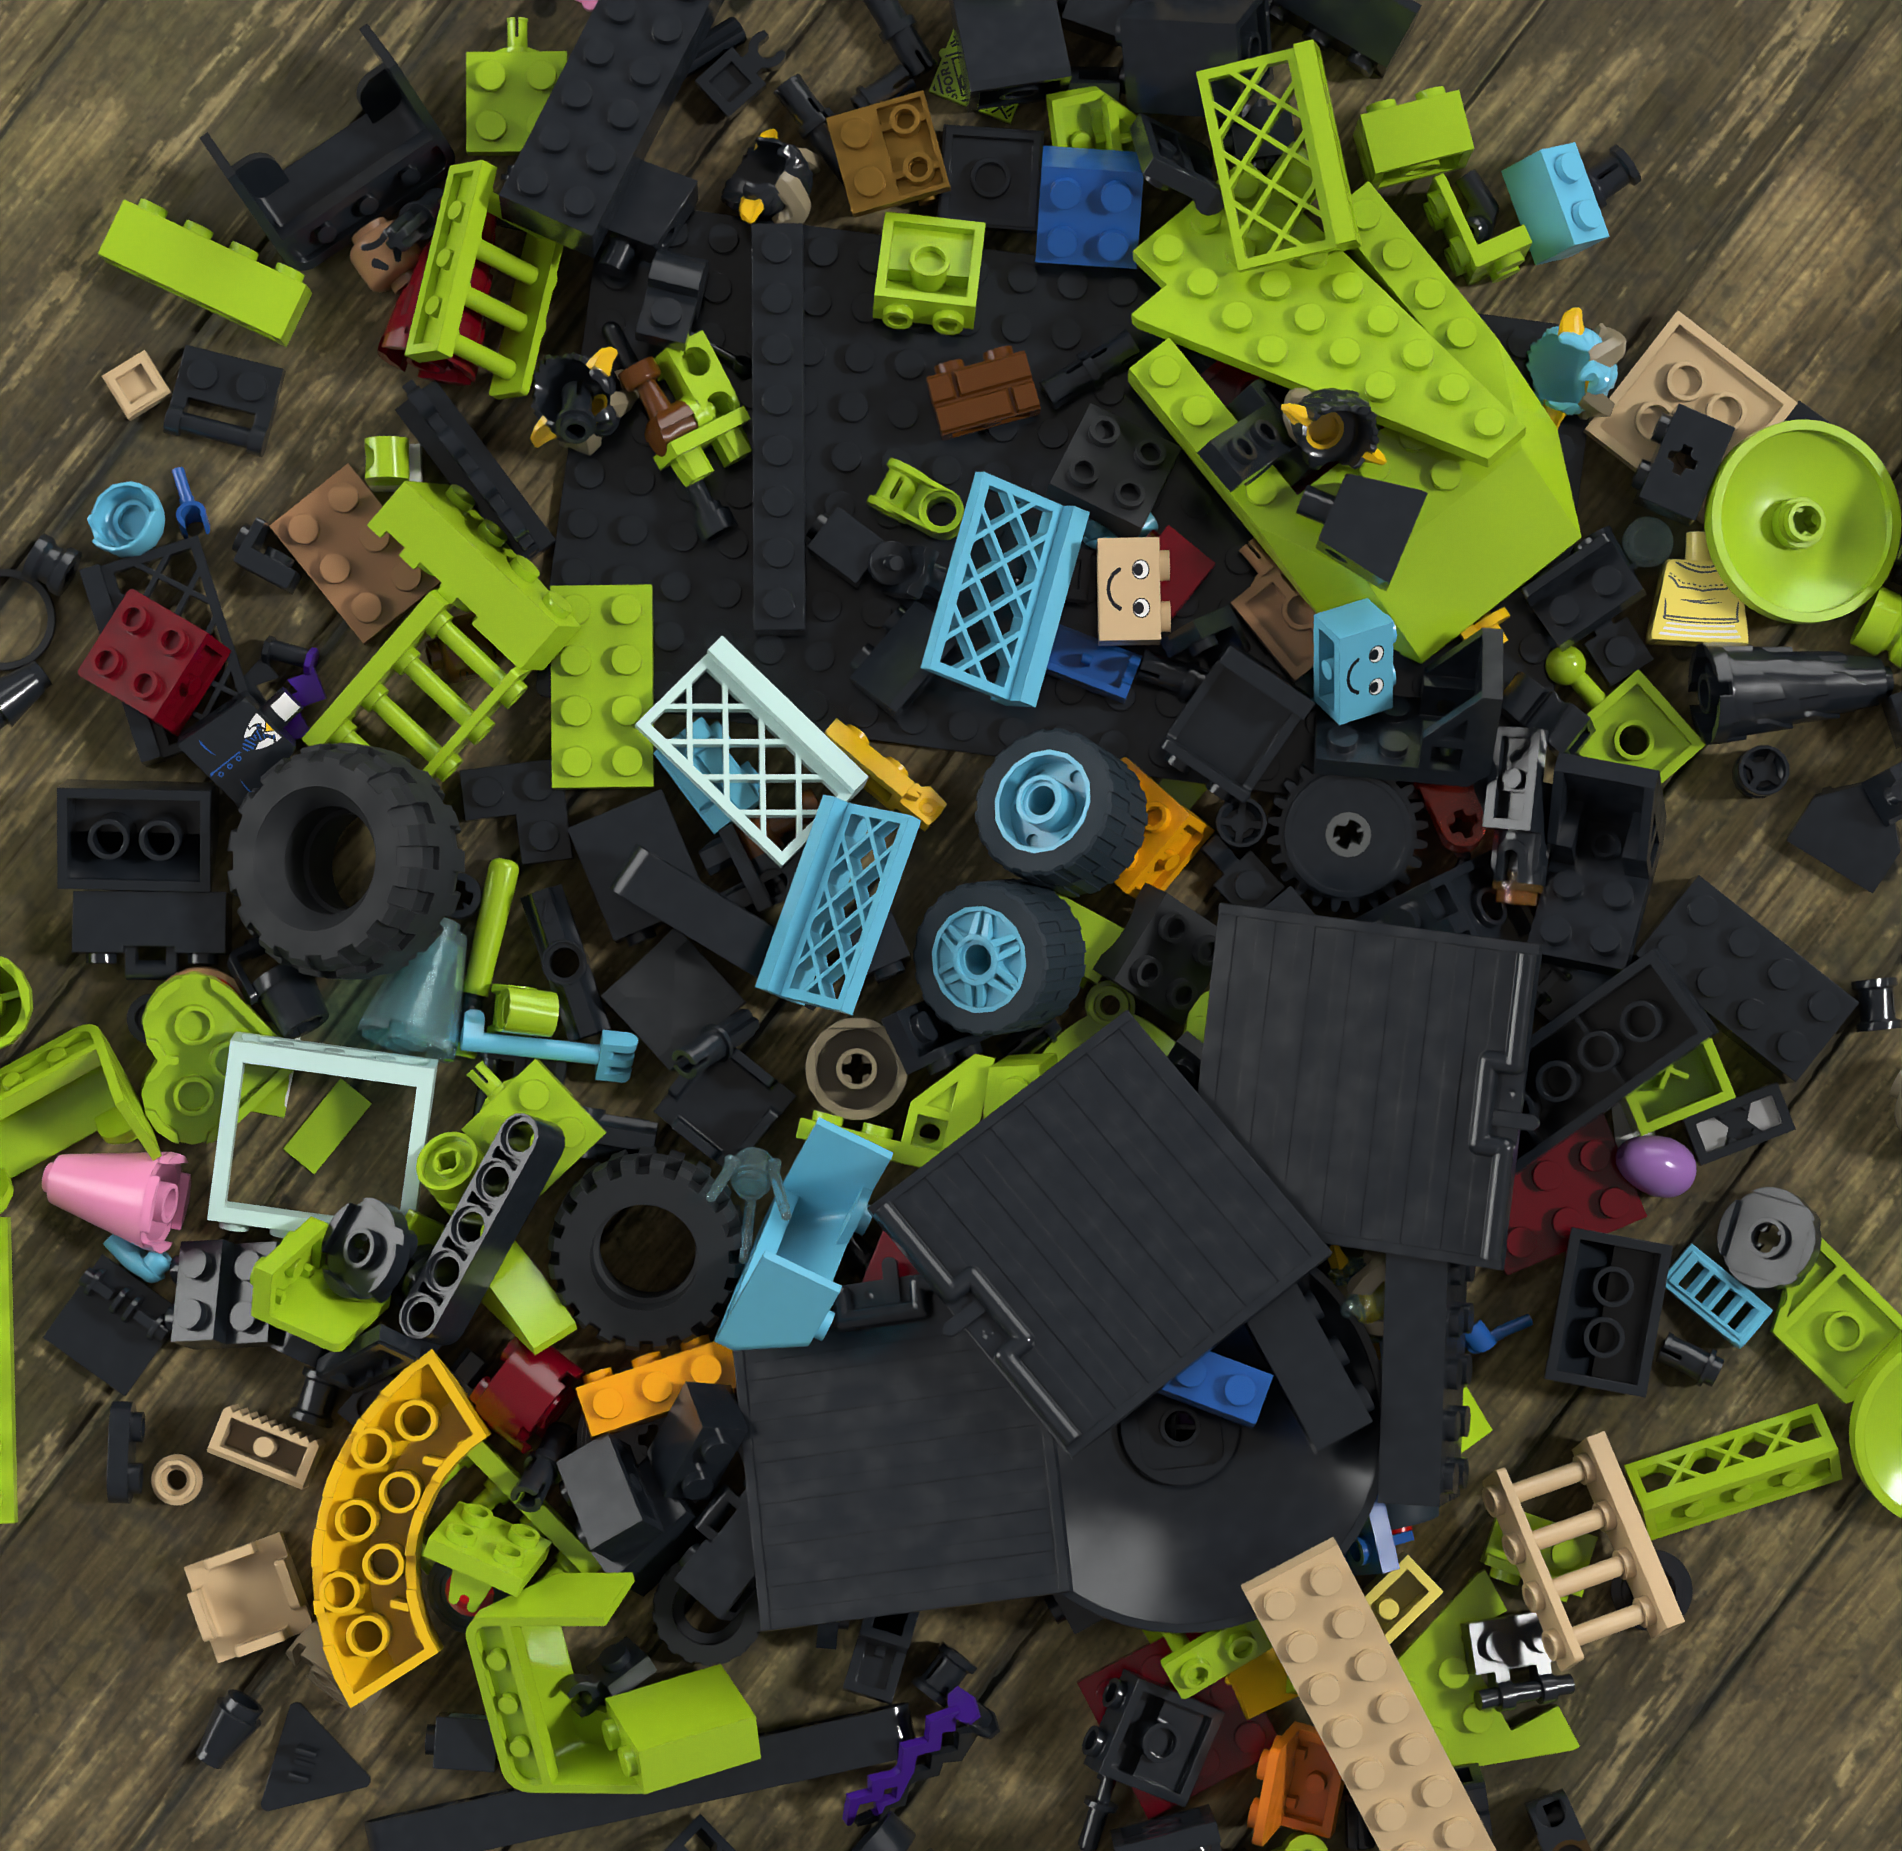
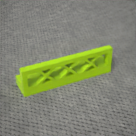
M1818 1403L1624 1465L1626 1476L1638 1502L1640 1515L1651 1541L1843 1479L1839 1450ZM1813 1423L1819 1438L1803 1443L1787 1439L1792 1429ZM1755 1441L1769 1446L1765 1455L1754 1459L1739 1454L1745 1444ZM1705 1457L1721 1461L1716 1471L1707 1474L1690 1470L1696 1460ZM1658 1472L1672 1477L1668 1486L1648 1493L1641 1480L1643 1477Z

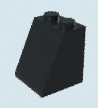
M949 0L967 113L1015 104L1046 101V95L1069 89L1072 75L1056 0Z
M1134 0L1118 18L1115 28L1116 43L1119 47H1122L1123 65L1119 76L1120 90L1123 94H1126L1127 108L1133 113L1205 117L1196 72L1272 53L1268 0ZM1273 67L1267 69L1258 83V86L1264 90L1274 80ZM1256 71L1240 75L1251 80ZM1233 77L1210 82L1214 102L1231 112L1246 86ZM1253 91L1238 117L1243 119L1261 95ZM1217 111L1218 118H1227Z

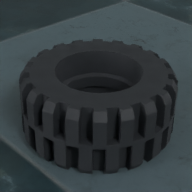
M641 1147L639 1152L635 1154H628L627 1150L614 1153L608 1161L602 1164L599 1161L585 1171L584 1176L579 1181L574 1182L554 1218L555 1222L548 1241V1249L551 1250L548 1267L550 1278L556 1279L559 1286L556 1295L563 1306L570 1304L574 1309L573 1319L583 1329L590 1324L598 1330L596 1338L610 1344L613 1337L626 1341L624 1349L640 1351L642 1344H653L654 1350L658 1351L670 1349L673 1341L680 1339L685 1344L697 1338L702 1328L705 1326L711 1328L721 1318L722 1312L726 1305H729L745 1265L747 1234L743 1233L742 1224L744 1217L740 1206L732 1203L730 1199L732 1191L724 1180L717 1183L710 1176L712 1169L700 1160L696 1166L683 1160L685 1153L671 1149L669 1155L658 1154L656 1147ZM652 1205L666 1209L679 1217L691 1231L696 1246L695 1262L688 1276L678 1286L659 1292L636 1290L615 1278L606 1267L600 1253V1240L603 1229L613 1215L621 1209L630 1206Z

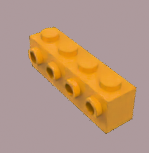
M707 1334L685 1344L683 1342L680 1343L682 1352L662 1359L660 1351H655L631 1360L633 1369L614 1375L612 1368L608 1367L583 1376L585 1385L576 1387V1396L591 1441L607 1432L613 1435L666 1417L686 1381L731 1385L734 1393H737L733 1350L714 1341L711 1342Z

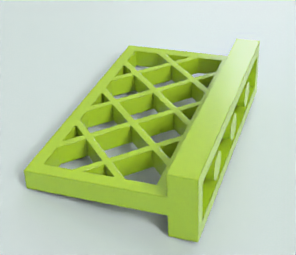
M1313 39L1293 44L1294 48L1196 72L1237 268L1240 273L1338 249L1346 251L1362 247L1321 51ZM1288 63L1292 82L1281 99L1258 86V83L1269 67ZM1256 71L1251 80L1240 75ZM1233 77L1246 86L1231 112L1214 102L1210 82ZM1253 91L1276 104L1275 109L1261 130L1238 117ZM1294 93L1298 110L1288 104ZM1283 110L1299 118L1303 129L1291 149L1268 135ZM1217 111L1227 117L1221 127L1219 126ZM1234 122L1257 135L1242 161L1228 154L1224 149L1223 139ZM1264 140L1287 154L1272 180L1249 167L1250 162ZM1304 144H1306L1309 160L1298 154ZM1294 159L1310 168L1313 176V182L1302 199L1279 185ZM1227 160L1237 166L1231 177ZM1244 172L1268 185L1252 211L1236 202L1233 192ZM1275 190L1298 204L1282 230L1259 216ZM1315 193L1320 210L1309 204ZM1305 209L1322 219L1325 240L1303 244L1289 235ZM1238 210L1248 216L1242 227ZM1256 221L1276 233L1278 237L1268 253L1248 258L1244 238ZM1285 240L1296 246L1279 250Z

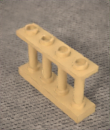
M1605 1431L1586 1437L1573 1448L1574 1457L1572 1463L1515 1483L1511 1482L1506 1468L1503 1467L1493 1471L1483 1480L1482 1497L1488 1513L1498 1520L1504 1535L1502 1537L1504 1553L1508 1561L1512 1565L1517 1566L1524 1583L1522 1585L1524 1601L1528 1609L1532 1613L1537 1614L1544 1631L1542 1633V1643L1545 1652L1552 1661L1557 1662L1561 1672L1574 1667L1584 1659L1580 1647L1582 1645L1639 1624L1643 1628H1647L1650 1638L1654 1639L1670 1633L1685 1622ZM1577 1482L1587 1485L1594 1502L1592 1510L1534 1531L1531 1530L1521 1502ZM1598 1529L1607 1533L1614 1550L1611 1558L1556 1578H1551L1540 1550ZM1617 1577L1627 1581L1634 1597L1631 1606L1576 1626H1571L1560 1598Z

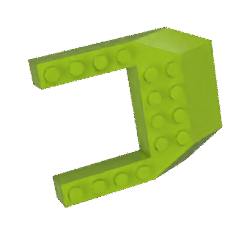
M1368 181L1351 194L1362 247L1346 250V253L1526 426L1525 436L1488 468L1384 427L1378 432L1379 443L1377 448L1384 454L1387 460L1385 465L1363 462L1359 468L1353 469L1338 463L1310 485L1336 496L1345 474H1353L1419 489L1428 493L1387 591L1374 586L1316 548L1324 525L1296 514L1305 490L1297 495L1273 465L1246 487L1243 484L1233 492H1230L1197 452L1210 440L1238 423V421L1170 338H1167L1129 368L1128 382L1316 614L1368 598L1383 613L1388 614L1395 624L1397 639L1393 643V649L1401 655L1423 664L1581 539V532L1556 425L1495 334Z

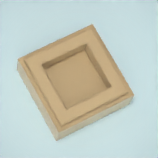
M145 350L102 375L108 388L130 421L173 395Z

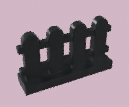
M412 379L403 385L402 388L407 393L406 395L409 399L397 407L395 411L449 483L461 486L475 500L473 508L483 519L494 522L505 532L508 538L505 543L516 555H521L532 562L552 547L556 539L437 381H432L423 389L419 385L417 386Z

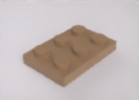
M347 463L273 522L270 528L366 646L420 603L430 591L437 589L441 582L435 576L429 575L419 567L412 569L399 556L404 547L391 534L386 533L380 538L367 526L383 506L349 463Z

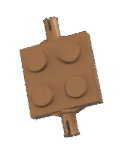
M1253 538L1239 552L1243 554L1258 574L1251 586L1234 599L1230 606L1294 683L1314 667V614L1316 613L1257 540Z

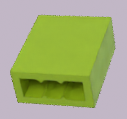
M721 1664L605 1698L608 1719L601 1722V1727L606 1745L610 1751L617 1749L624 1775L627 1778L633 1776L644 1794L761 1759L756 1716Z

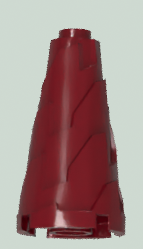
M487 212L482 239L495 245V229L498 217ZM432 235L429 243L421 250L408 286L401 291L384 334L380 339L377 353L385 362L403 372L406 371L408 363L418 368L417 377L430 381L436 380L437 383L448 385H471L472 381L475 383L479 366L453 354L452 358L421 363L404 355L433 238ZM476 259L470 281L471 287L487 295L490 293L493 275L490 273L491 266ZM464 306L459 333L483 345L486 328L485 316Z

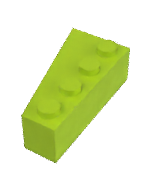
M404 481L367 526L380 538L386 533L391 534L404 547L399 556L412 569L419 567L429 575L435 576L441 582L437 592L448 603L453 604L464 612L472 611L476 615L472 620V625L520 670H544L582 627L570 614L572 612L571 605L560 594L552 590L549 591L538 579L540 572L536 566L527 558L516 555L505 543L508 539L505 532L494 522L483 519L473 508L475 500L464 488L457 484L447 485Z

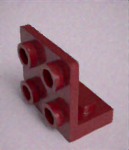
M130 589L78 669V675L141 712L156 724L178 737L228 658L231 650L206 631L138 591Z

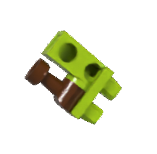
M703 330L689 336L685 352L665 348L656 358L653 356L647 357L618 374V378L626 391H638L650 418L646 424L644 436L646 443H649L656 453L653 459L661 471L671 466L685 487L704 479L714 471L703 449L712 445L724 468L744 459L753 451L742 428L751 418L745 407H740L738 397ZM655 379H658V381L665 379L676 401L670 403Z

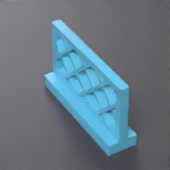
M975 472L921 669L991 696L990 700L1005 706L1036 707L1090 512L1076 506H1063L986 472ZM988 489L998 492L1005 509V513L991 521L984 508ZM1015 500H1017V501H1019V502H1021V503L1018 504V505H1016ZM1033 507L1043 512L1037 534L1029 537L1020 514ZM1010 522L1018 545L1003 554L994 530ZM983 537L992 561L976 570L970 553L973 543ZM1022 554L1027 570L1023 583L1016 586L1007 563ZM996 570L1005 594L989 603L980 579ZM969 586L978 610L962 619L956 603L959 592ZM1009 603L1014 616L1010 631L1002 635L993 612ZM982 619L991 643L975 652L966 628ZM956 636L964 659L953 666H949L940 662L945 642ZM994 652L1000 663L995 684L987 681L979 662ZM969 669L971 674L964 672V670Z
M823 794L758 976L756 988L803 1006L808 1004L853 1015L920 826V819L908 814L848 803L837 797ZM899 826L893 845L887 849L884 838ZM873 850L875 860L863 870L860 859ZM879 877L880 882L877 891L872 897H869L867 887ZM855 898L858 909L848 918H845L843 908ZM862 925L863 930L859 942L852 947L850 935ZM838 946L840 958L828 967L826 956ZM842 975H845V981L839 998L836 999L833 983Z

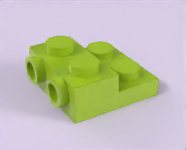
M885 211L874 293L873 318L882 319L886 326L893 329L909 328L913 322L931 324L937 332L945 335L958 334L963 328L974 329L986 223Z

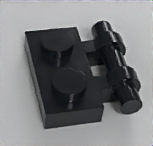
M1528 1611L1460 1623L1468 1674L1480 1675L1487 1673L1489 1688L1474 1692V1703L1479 1711L1494 1708L1497 1712L1514 1710L1519 1703L1535 1700L1540 1705L1557 1701L1558 1696L1574 1693L1575 1683L1571 1674L1554 1676L1550 1663L1552 1660L1548 1657L1543 1647L1542 1633L1544 1631L1536 1613ZM1528 1666L1530 1681L1513 1684L1510 1681L1509 1669Z

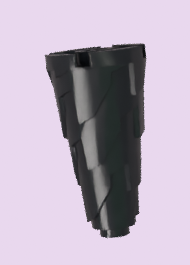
M1705 642L1697 644L1691 656L1688 675V692H1698L1699 705H1689L1692 721L1697 735L1706 745L1747 740L1748 735L1793 729V724L1840 718V714L1878 706L1880 703H1883L1886 696L1892 694L1894 688L1892 670L1890 666H1884L1879 657L1845 655L1840 651H1793L1792 647L1752 646L1743 642Z

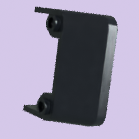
M365 24L359 30L381 64L368 72L361 79L357 87V100L366 114L286 169L282 170L273 156L262 152L249 154L231 166L208 132L200 137L206 149L285 263L298 271L310 270L323 263L352 243L351 239L354 234L365 225L380 217L387 219L402 209L405 204L415 200L427 190L443 181L448 175L449 167L455 164V153L397 62L368 24Z

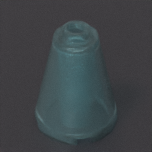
M443 917L440 925L444 931L426 952H417L416 958L409 961L408 966L392 974H387L362 1015L358 1030H363L362 1036L367 1040L393 1052L409 1055L410 1050L417 1052L427 1051L425 1058L438 1059V1063H449L455 1060L458 1051L467 937L459 932L460 924Z

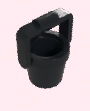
M256 936L245 940L243 946L234 949L228 958L227 967L245 1001L250 1006L255 1003L261 1005L284 1038H299L317 1029L327 1021L329 1012L315 980L316 976L302 974L292 966L280 964L262 974L251 984L240 962L267 954L265 952L266 949L259 944L260 937Z

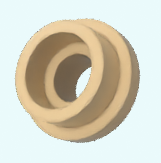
M173 1454L161 1459L156 1464L152 1472L151 1484L154 1493L161 1501L170 1505H183L195 1499L201 1491L203 1474L200 1466L194 1459L183 1454ZM174 1470H181L186 1475L187 1482L182 1489L173 1488L169 1482V1476Z

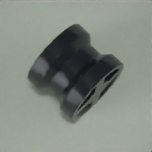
M44 533L36 541L26 559L22 570V578L31 583L40 581L47 585L49 592L61 596L68 588L79 567L82 552L72 547L63 549L57 546L53 537Z

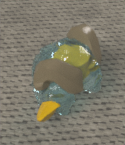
M1331 1244L1329 1249L1333 1253L1328 1258V1262L1332 1270L1326 1276L1338 1287L1347 1286L1348 1296L1341 1305V1316L1346 1319L1351 1315H1355L1358 1322L1364 1324L1376 1350L1378 1360H1380L1379 1342L1383 1341L1386 1253L1364 1250V1258H1347L1339 1245Z

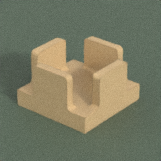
M282 1531L184 1567L192 1592L187 1594L195 1620L203 1641H210L218 1663L285 1641L289 1637L302 1633L311 1623L315 1622Z

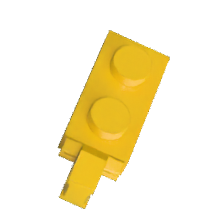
M836 718L824 732L838 748L869 776L863 789L890 811L898 809L903 814L920 819L919 828L924 832L940 816L947 804L931 786L921 787L919 783L911 780L905 767L896 759L889 756L883 757L869 745L868 738L860 729L851 724L845 725Z

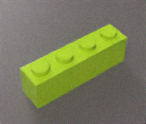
M141 198L138 205L125 199L123 200L98 252V255L106 263L287 347L312 295L309 287L302 283L305 277L304 274L277 262L275 269L257 262L259 254L256 251L235 241L231 242L229 248L211 240L214 233L193 221L186 220L182 227L165 219L168 211L146 199Z

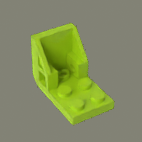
M974 1054L910 1102L901 1142L892 1140L893 1129L863 1123L861 1132L843 1128L845 1120L843 1117L815 1110L812 1120L800 1118L796 1138L806 1141L817 1119L820 1117L893 1152L890 1161L920 1168L980 1122L985 1103L989 1067L994 1065L995 1058ZM927 1124L936 1125L940 1130L938 1140L921 1137L920 1131L922 1127Z

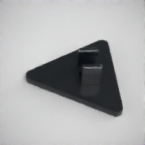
M301 1702L292 1703L287 1713L261 1801V1807L265 1811H272L367 1787L371 1783V1776Z

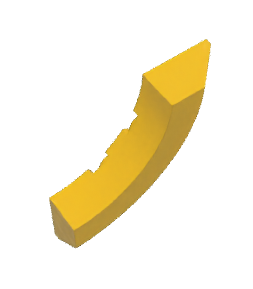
M433 1349L420 1357L419 1360L413 1362L393 1379L358 1419L329 1473L318 1511L311 1556L314 1614L317 1617L327 1661L334 1679L350 1708L444 1648L432 1624L423 1594L421 1549L424 1530L438 1492L450 1473L476 1445L492 1433L475 1411L476 1407L469 1401L466 1391Z

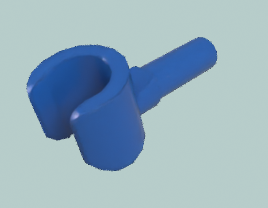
M174 468L172 474L180 498L176 519L181 535L184 539L189 538L186 528L193 522L203 523L206 535L209 534L210 523L205 507L200 502L195 501L184 468Z
M1525 1314L1489 1331L1480 1319L1473 1324L1471 1334L1465 1333V1347L1473 1354L1485 1352L1492 1348L1497 1341L1504 1339V1337L1532 1326L1533 1321L1529 1314Z

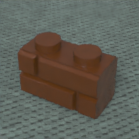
M1002 346L984 352L982 354L983 362L965 366L963 359H956L934 367L935 375L926 377L943 441L1040 415L1041 407L1025 350L1013 353L1012 346Z

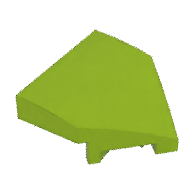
M1098 87L1078 88L1046 95L1052 146L1136 152L1129 128L1137 115Z

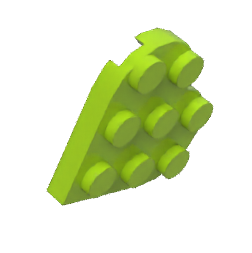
M198 971L176 975L158 986L146 1004L142 1015V1025L147 1046L156 1059L145 1073L144 1082L141 1085V1096L146 1117L156 1132L177 1144L179 1142L192 1145L201 1142L208 1144L218 1139L230 1040L235 1031L281 1037L229 985L215 976L199 973ZM245 1063L237 1124L294 1070Z

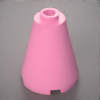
M147 1152L61 1154L54 1163L50 1162L46 1166L42 1177V1189L44 1192H47L49 1203L146 1251L162 1254L173 1244V1242L165 1241L170 1230H180L183 1225L189 1204L191 1174L181 1172L180 1163H188L187 1158L174 1152H161L162 1156L154 1161Z

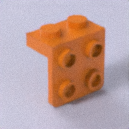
M1294 1721L1283 1735L1275 1737L1270 1750H1263L1258 1763L1257 1779L1263 1780L1260 1798H1254L1247 1820V1827L1254 1829L1252 1844L1263 1847L1281 1825L1329 1839L1335 1833L1344 1781L1315 1726Z

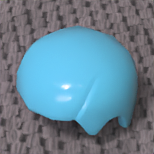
M130 481L112 484L97 497L93 510L87 518L94 536L92 543L98 548L120 558L140 556L157 545L165 526V512L159 497L151 488L137 482Z

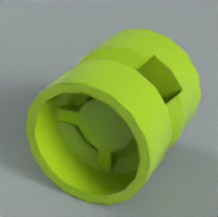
M1880 586L1863 610L1853 631L1850 644L1874 656L1887 650L1890 662L1902 669V595L1884 586Z
M445 1132L432 1138L417 1157L416 1172L418 1179L450 1217L454 1213L485 1155L468 1135L460 1132Z

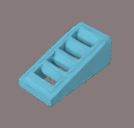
M1692 1243L1669 1268L1665 1288L1735 1348L1741 1349L1773 1311L1760 1298ZM1697 1262L1704 1269L1685 1290L1678 1284ZM1714 1276L1720 1282L1702 1303L1694 1297L1710 1278ZM1730 1290L1736 1296L1720 1315L1716 1316L1711 1310L1725 1293ZM1747 1304L1751 1311L1735 1330L1727 1324L1740 1308Z

